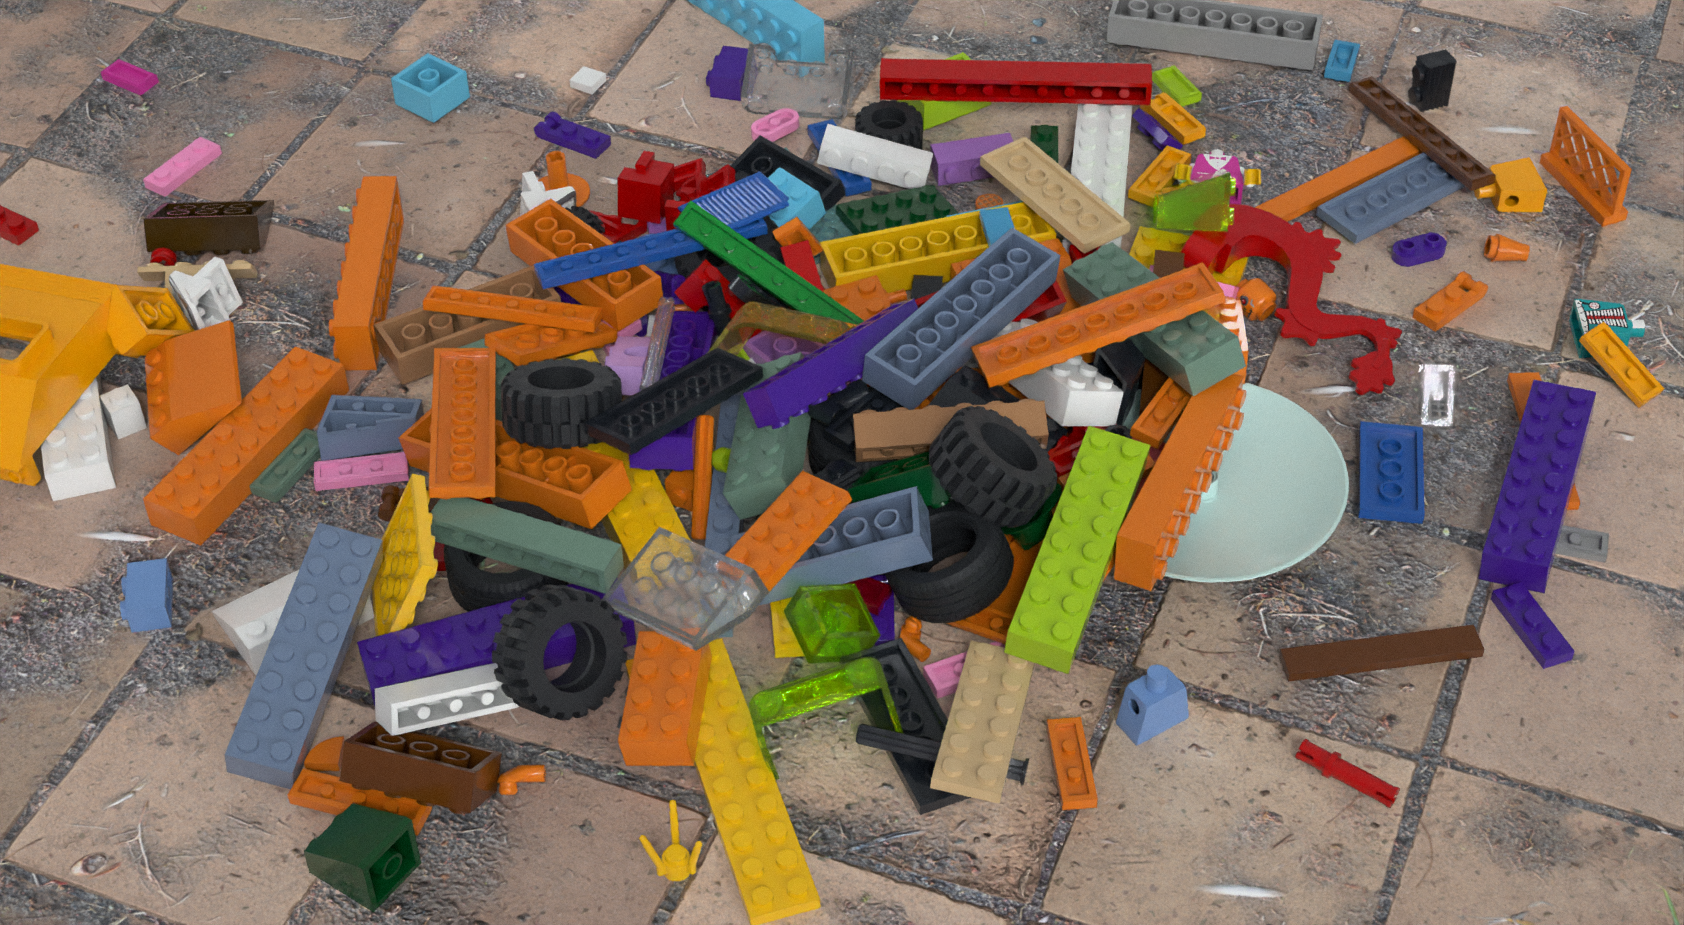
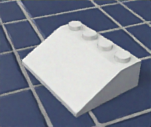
M299 570L212 611L213 616L255 676L259 671ZM370 595L358 625L374 618Z

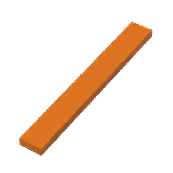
M1403 136L1255 208L1270 212L1288 222L1423 153V151Z

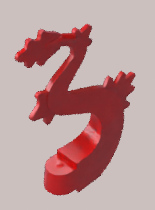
M1226 203L1212 205L1194 221L1193 226L1197 229L1192 233L1181 250V253H1185L1183 268L1186 269L1204 263L1211 274L1215 271L1222 274L1235 261L1244 257L1259 256L1279 262L1288 274L1286 309L1277 308L1274 313L1275 317L1283 322L1280 336L1283 338H1302L1308 345L1315 346L1318 338L1334 339L1358 334L1364 335L1373 342L1375 351L1365 356L1354 358L1350 363L1356 370L1350 371L1348 378L1355 382L1356 393L1365 395L1369 391L1381 394L1384 390L1383 384L1388 386L1394 384L1395 378L1393 375V363L1390 358V349L1396 348L1398 343L1395 339L1400 338L1402 334L1401 329L1387 326L1382 318L1375 321L1364 316L1326 314L1317 308L1316 303L1323 280V272L1334 273L1336 267L1329 260L1338 261L1342 256L1340 252L1335 250L1341 244L1339 239L1324 237V232L1321 229L1306 232L1300 222H1295L1291 225L1270 212L1242 204Z

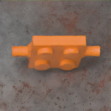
M877 275L824 289L825 294L864 321L891 306V304L907 300L904 288L888 293L882 288Z

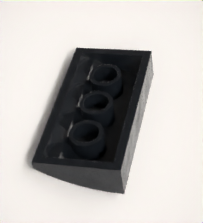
M761 135L730 165L735 169V181H739L757 172H761L768 178L780 167L818 191L825 211L832 208L846 195L841 180Z

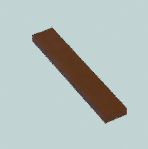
M1473 624L1280 649L1279 658L1287 680L1290 682L1483 657L1485 649Z

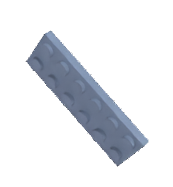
M1423 152L1317 207L1316 216L1354 244H1357L1465 186Z

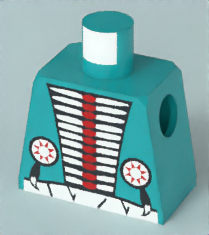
M1574 299L1569 324L1579 358L1593 357L1579 342V339L1602 322H1605L1626 346H1628L1630 337L1644 336V320H1628L1624 305L1612 302Z

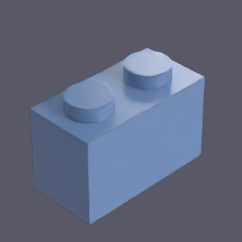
M167 558L127 563V576L121 579L122 592L125 596V600L120 601L122 619L128 620L131 632L171 628L173 577Z

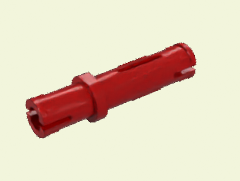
M1308 739L1303 740L1299 747L1301 751H1298L1295 756L1297 760H1301L1322 771V776L1328 779L1333 777L1386 805V807H1392L1397 798L1395 795L1399 794V787H1395L1342 759V755L1336 751L1331 753L1313 744Z

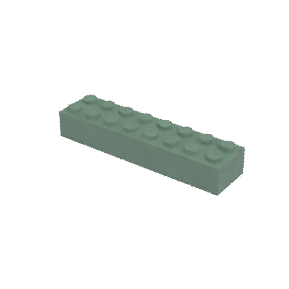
M1113 242L1101 246L1097 251L1074 261L1072 265L1063 269L1071 297L1081 306L1160 278ZM1203 310L1188 315L1182 320L1172 321L1158 326L1152 331L1142 332L1127 338L1132 340L1145 358L1192 396L1246 367L1238 336Z

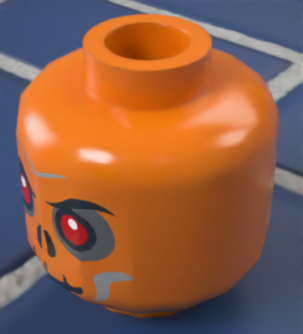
M1253 278L1249 281L1243 279L1236 285V287H1240L1236 300H1241L1243 315L1248 320L1254 321L1258 319L1263 321L1276 309L1277 305L1275 302L1277 296L1262 279Z

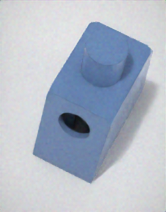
M1158 664L1150 666L1146 675L1126 686L1116 724L1136 746L1188 719L1186 687L1168 667Z

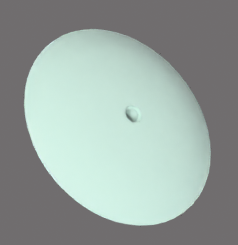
M1243 384L1242 389L1246 390V398L1242 408H1240V412L1244 413L1241 428L1239 431H1233L1234 436L1229 451H1223V459L1218 472H1212L1210 488L1207 493L1202 492L1201 503L1197 513H1191L1188 531L1185 536H1179L1177 552L1173 558H1168L1167 570L1164 576L1209 583L1250 580L1284 570L1302 561L1323 545L1342 519L1349 492V477L1345 460L1334 438L1326 428L1310 413L1289 399L1253 384ZM1138 389L1136 392L1133 406L1123 426L1128 427L1130 430L1139 418L1141 389ZM1174 428L1171 430V432L1169 433V435H1168V436L1166 437V439L1163 441L1164 443H1167V441H1168V439H1169V437H1170L1172 431L1174 430Z

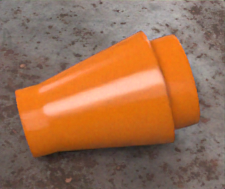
M1500 234L1495 236L1489 235L1484 247V257L1490 258L1491 262H1525L1530 252L1529 245L1522 244Z

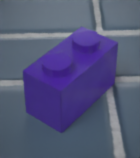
M723 45L720 54L714 58L712 70H709L707 73L706 85L710 86V97L735 101L742 100L755 71L754 49Z

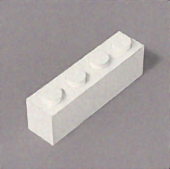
M827 124L817 163L900 187L914 189L925 186L933 153Z
M496 663L375 689L376 721L392 736L514 709L519 706L502 691L501 685L503 683L496 680L494 669L498 668Z

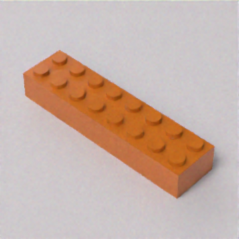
M363 176L361 188L356 189L357 206L352 208L353 224H349L348 229L350 242L345 243L346 261L341 262L342 280L337 281L338 299L333 300L334 319L329 320V335L335 338L333 346L334 357L339 359L341 364H344L345 371L377 370L380 351L374 324L386 320L404 224L397 176Z
M295 346L242 399V403L225 416L143 498L150 524L201 546L251 494V483L304 428L312 430L321 421L331 395H346L349 392L344 364Z
M1233 373L1197 395L1191 396L1117 534L1114 580L1152 591L1157 579L1162 580L1164 578L1168 565L1167 560L1169 557L1173 558L1177 552L1179 536L1186 535L1191 513H1197L1201 503L1202 492L1207 493L1210 488L1212 472H1218L1223 459V451H1229L1234 436L1233 431H1239L1241 428L1244 413L1240 412V408H1242L1246 398V390L1242 389L1244 376Z
M432 408L398 437L409 466L428 473L430 466ZM496 420L495 496L509 501L525 502L538 506L554 517L593 529L632 490L622 460L582 447L579 448L578 446L571 447V449H545L542 446L532 447L528 446L527 443L521 444L506 433L502 426V421Z

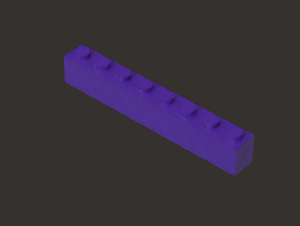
M913 298L887 307L744 392V398L757 428L770 425L772 429L783 427L790 423V416L797 417L809 411L808 405L811 404L812 406L824 402L828 399V393L833 394L845 389L847 381L853 382L863 378L865 354L918 309L915 299Z

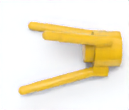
M670 800L669 815L672 845L664 850L662 860L645 835H641L639 840L656 866L658 876L664 875L671 881H682L689 877L690 874L693 875L697 872L696 863L701 852L702 842L697 841L695 843L691 856L689 851L680 845L676 801Z

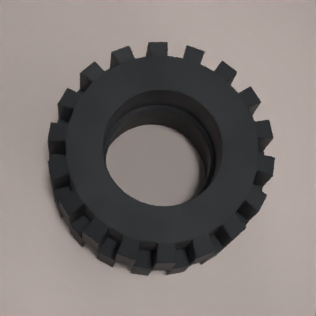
M881 100L877 103H870L869 106H864L861 112L857 113L855 119L856 132L922 150L923 118L920 111H916L913 105L909 106L908 103L897 102V100Z

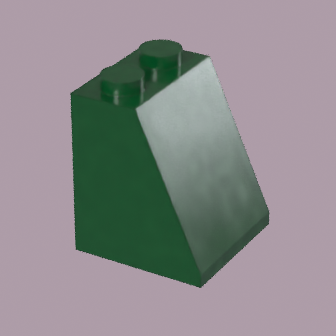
M354 803L343 813L338 814L331 825L319 837L314 838L304 850L309 873L373 913L421 864L411 819Z

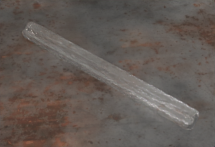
M661 297L659 299L640 381V391L660 379L675 310V300L672 297L668 299Z

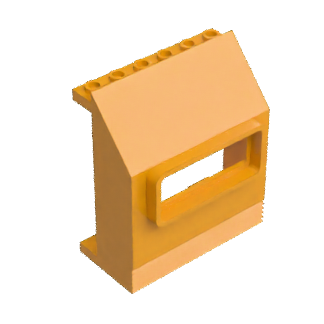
M0 264V336L30 342L16 359L7 360L0 358V479L17 484L36 486L41 476L32 455L115 354L121 355L113 347L112 339L107 332L112 288L116 284ZM122 355V356H127V357H132V358H139V357H140V356H135V355Z

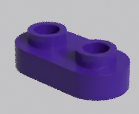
M1434 232L1399 240L1393 245L1391 258L1396 264L1405 267L1438 260L1445 255L1447 242L1445 238Z

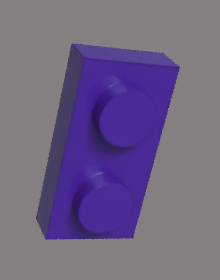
M1138 108L1132 115L1140 123L1137 128L1148 137L1152 135L1154 137L1152 143L1162 151L1167 145L1179 150L1183 147L1167 129L1147 112Z

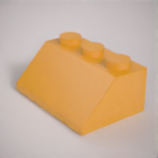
M116 285L112 288L107 332L112 339L113 347L121 355L146 356L151 349L157 348L165 340L194 331L168 288Z

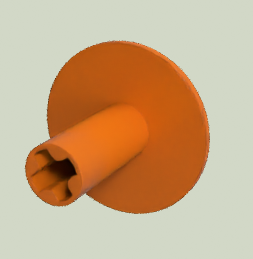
M552 151L546 155L548 175L538 181L543 182L545 191L572 186L576 191V206H583L590 197L589 184L580 176L567 173L566 158L563 152Z

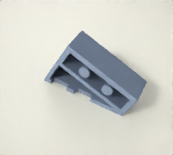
M331 395L317 429L321 461L403 449L398 437L424 415L422 399Z

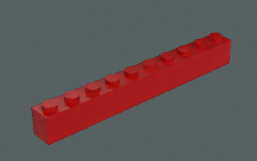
M881 58L880 100L1151 105V64Z

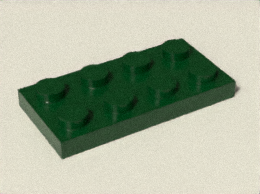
M925 185L919 188L837 204L835 214L853 235L944 218L947 215L958 214V212L934 185Z

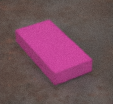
M120 59L101 71L103 80L140 96L159 83L156 74Z

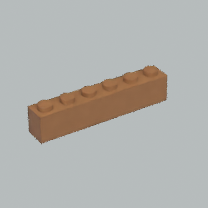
M1022 399L1014 403H1004L1002 401H991L985 405L961 403L955 407L943 408L937 405H930L923 409L914 410L900 407L886 412L864 410L853 414L856 462L900 459L928 451L932 442L958 410L969 406H981L986 410L992 409L997 411L999 415L1010 418L1017 426L1027 430L1026 433L1032 438L1034 437L1040 443L1039 446L1042 449H1046L1049 433L1045 401Z

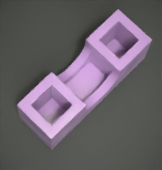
M618 336L615 345L610 346L609 356L605 358V366L607 365L615 371L621 379L622 395H634L639 392L652 337Z

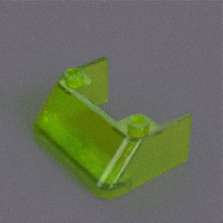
M869 656L861 657L764 689L751 698L749 710L759 747L769 772H773L775 780L780 778L765 727L767 725L881 688L895 731L903 733L881 663L876 658Z

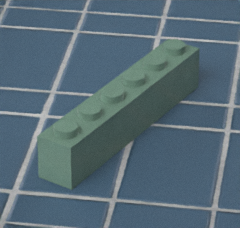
M470 498L440 499L430 512L433 516L431 535L435 536L436 542L607 594L624 567L622 545L589 535L579 530L556 525L553 522H546L526 516L523 513L503 509L493 504L483 503Z

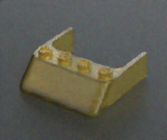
M748 302L737 311L707 353L718 347L737 356L756 329L827 344L858 324L773 305Z

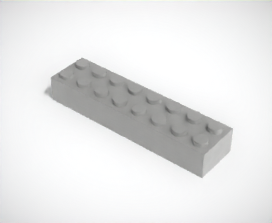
M1113 0L1108 16L1107 42L1117 45L1137 46L1144 49L1152 48L1168 52L1188 53L1195 56L1203 55L1219 59L1240 60L1246 63L1269 64L1274 67L1283 66L1298 70H1313L1320 40L1323 15L1215 0Z

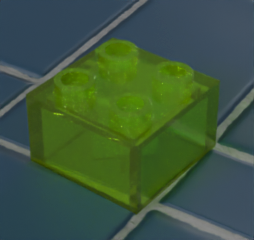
M855 584L799 586L784 610L785 616L808 664L840 662V657L873 647L881 636Z

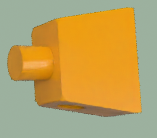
M1530 157L1491 165L1489 170L1496 175L1495 183L1474 190L1477 199L1490 198L1495 209L1499 212H1542L1547 194V188Z

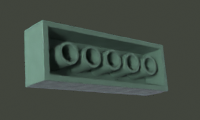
M801 352L793 355H784L776 360L757 364L763 367V378L742 390L723 489L725 498L740 520L763 514L803 471L811 420L808 412L797 417L790 416V423L777 429H772L771 425L757 428L743 395L747 390L803 358L804 356Z

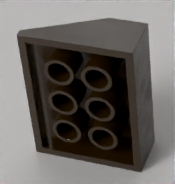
M274 200L163 203L143 219L147 252H153L157 248H168L173 252L184 251L185 255L202 254V251L212 250L213 254L216 255L228 254L230 250H241L243 254L257 253L258 249H261L267 241L274 209Z

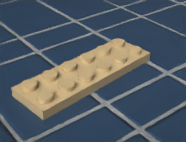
M1022 137L980 156V165L1083 253L1089 252L1130 232V222L1028 138Z
M970 641L931 777L930 788L1000 804L1035 663L1004 653V647Z

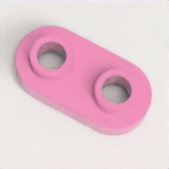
M783 108L755 121L751 125L752 139L755 141L761 135L774 142L796 131L799 128V114L793 109Z

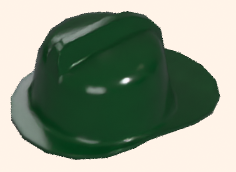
M1057 483L1054 492L1027 524L1014 528L1001 527L1003 533L1011 535L1023 550H1029L1045 538L1053 518L1051 509L1061 497L1062 486Z

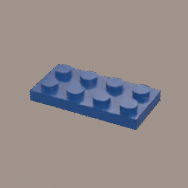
M1360 421L1358 518L1423 524L1425 516L1423 427Z

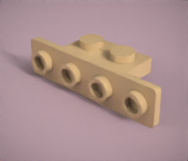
M235 260L232 264H225L232 279L257 278V270L248 261ZM209 261L204 262L203 265L177 262L175 266L148 263L146 267H137V273L144 281H165V288H168L173 296L169 283V276L173 271L176 270L194 276Z

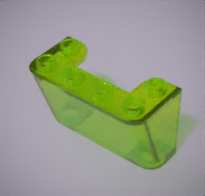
M1222 169L1154 191L1152 222L1156 223V228L1228 232V225H1233L1234 208L1229 207L1230 196H1235L1236 178L1232 177L1229 171Z

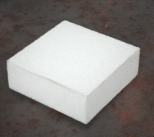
M583 66L569 80L570 87L592 95L606 82V73Z

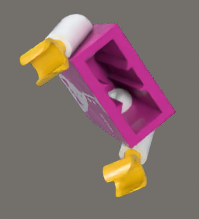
M1214 149L1209 154H1199L1196 162L1190 165L1177 163L1173 179H1178L1184 186L1189 185L1188 202L1241 204L1243 190L1250 189L1255 184L1261 185V169H1244L1239 166L1237 157L1227 156L1222 150Z

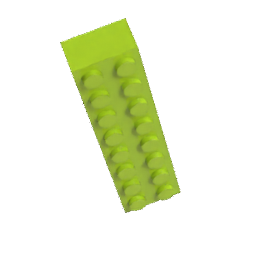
M1088 426L1008 629L1004 653L1069 674L1115 551L1117 534L1130 511L1143 476L1151 445Z

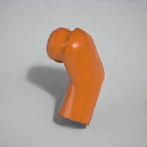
M907 617L900 628L899 638H902L913 657L920 662H924L929 658L931 649L920 641L922 622L916 617Z
M518 765L500 774L497 783H499V793L501 795H515L518 791L517 783L545 782L546 767L545 765Z

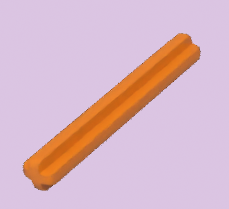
M699 415L696 421L691 537L695 540H706L711 495L714 418L710 415Z

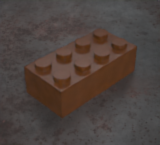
M372 722L344 741L339 781L352 784V787L358 790L374 789L384 792V795L390 798L406 797L417 800L416 802L423 806L439 805L449 808L455 814H468L497 792L502 752L416 731L392 736L378 722Z

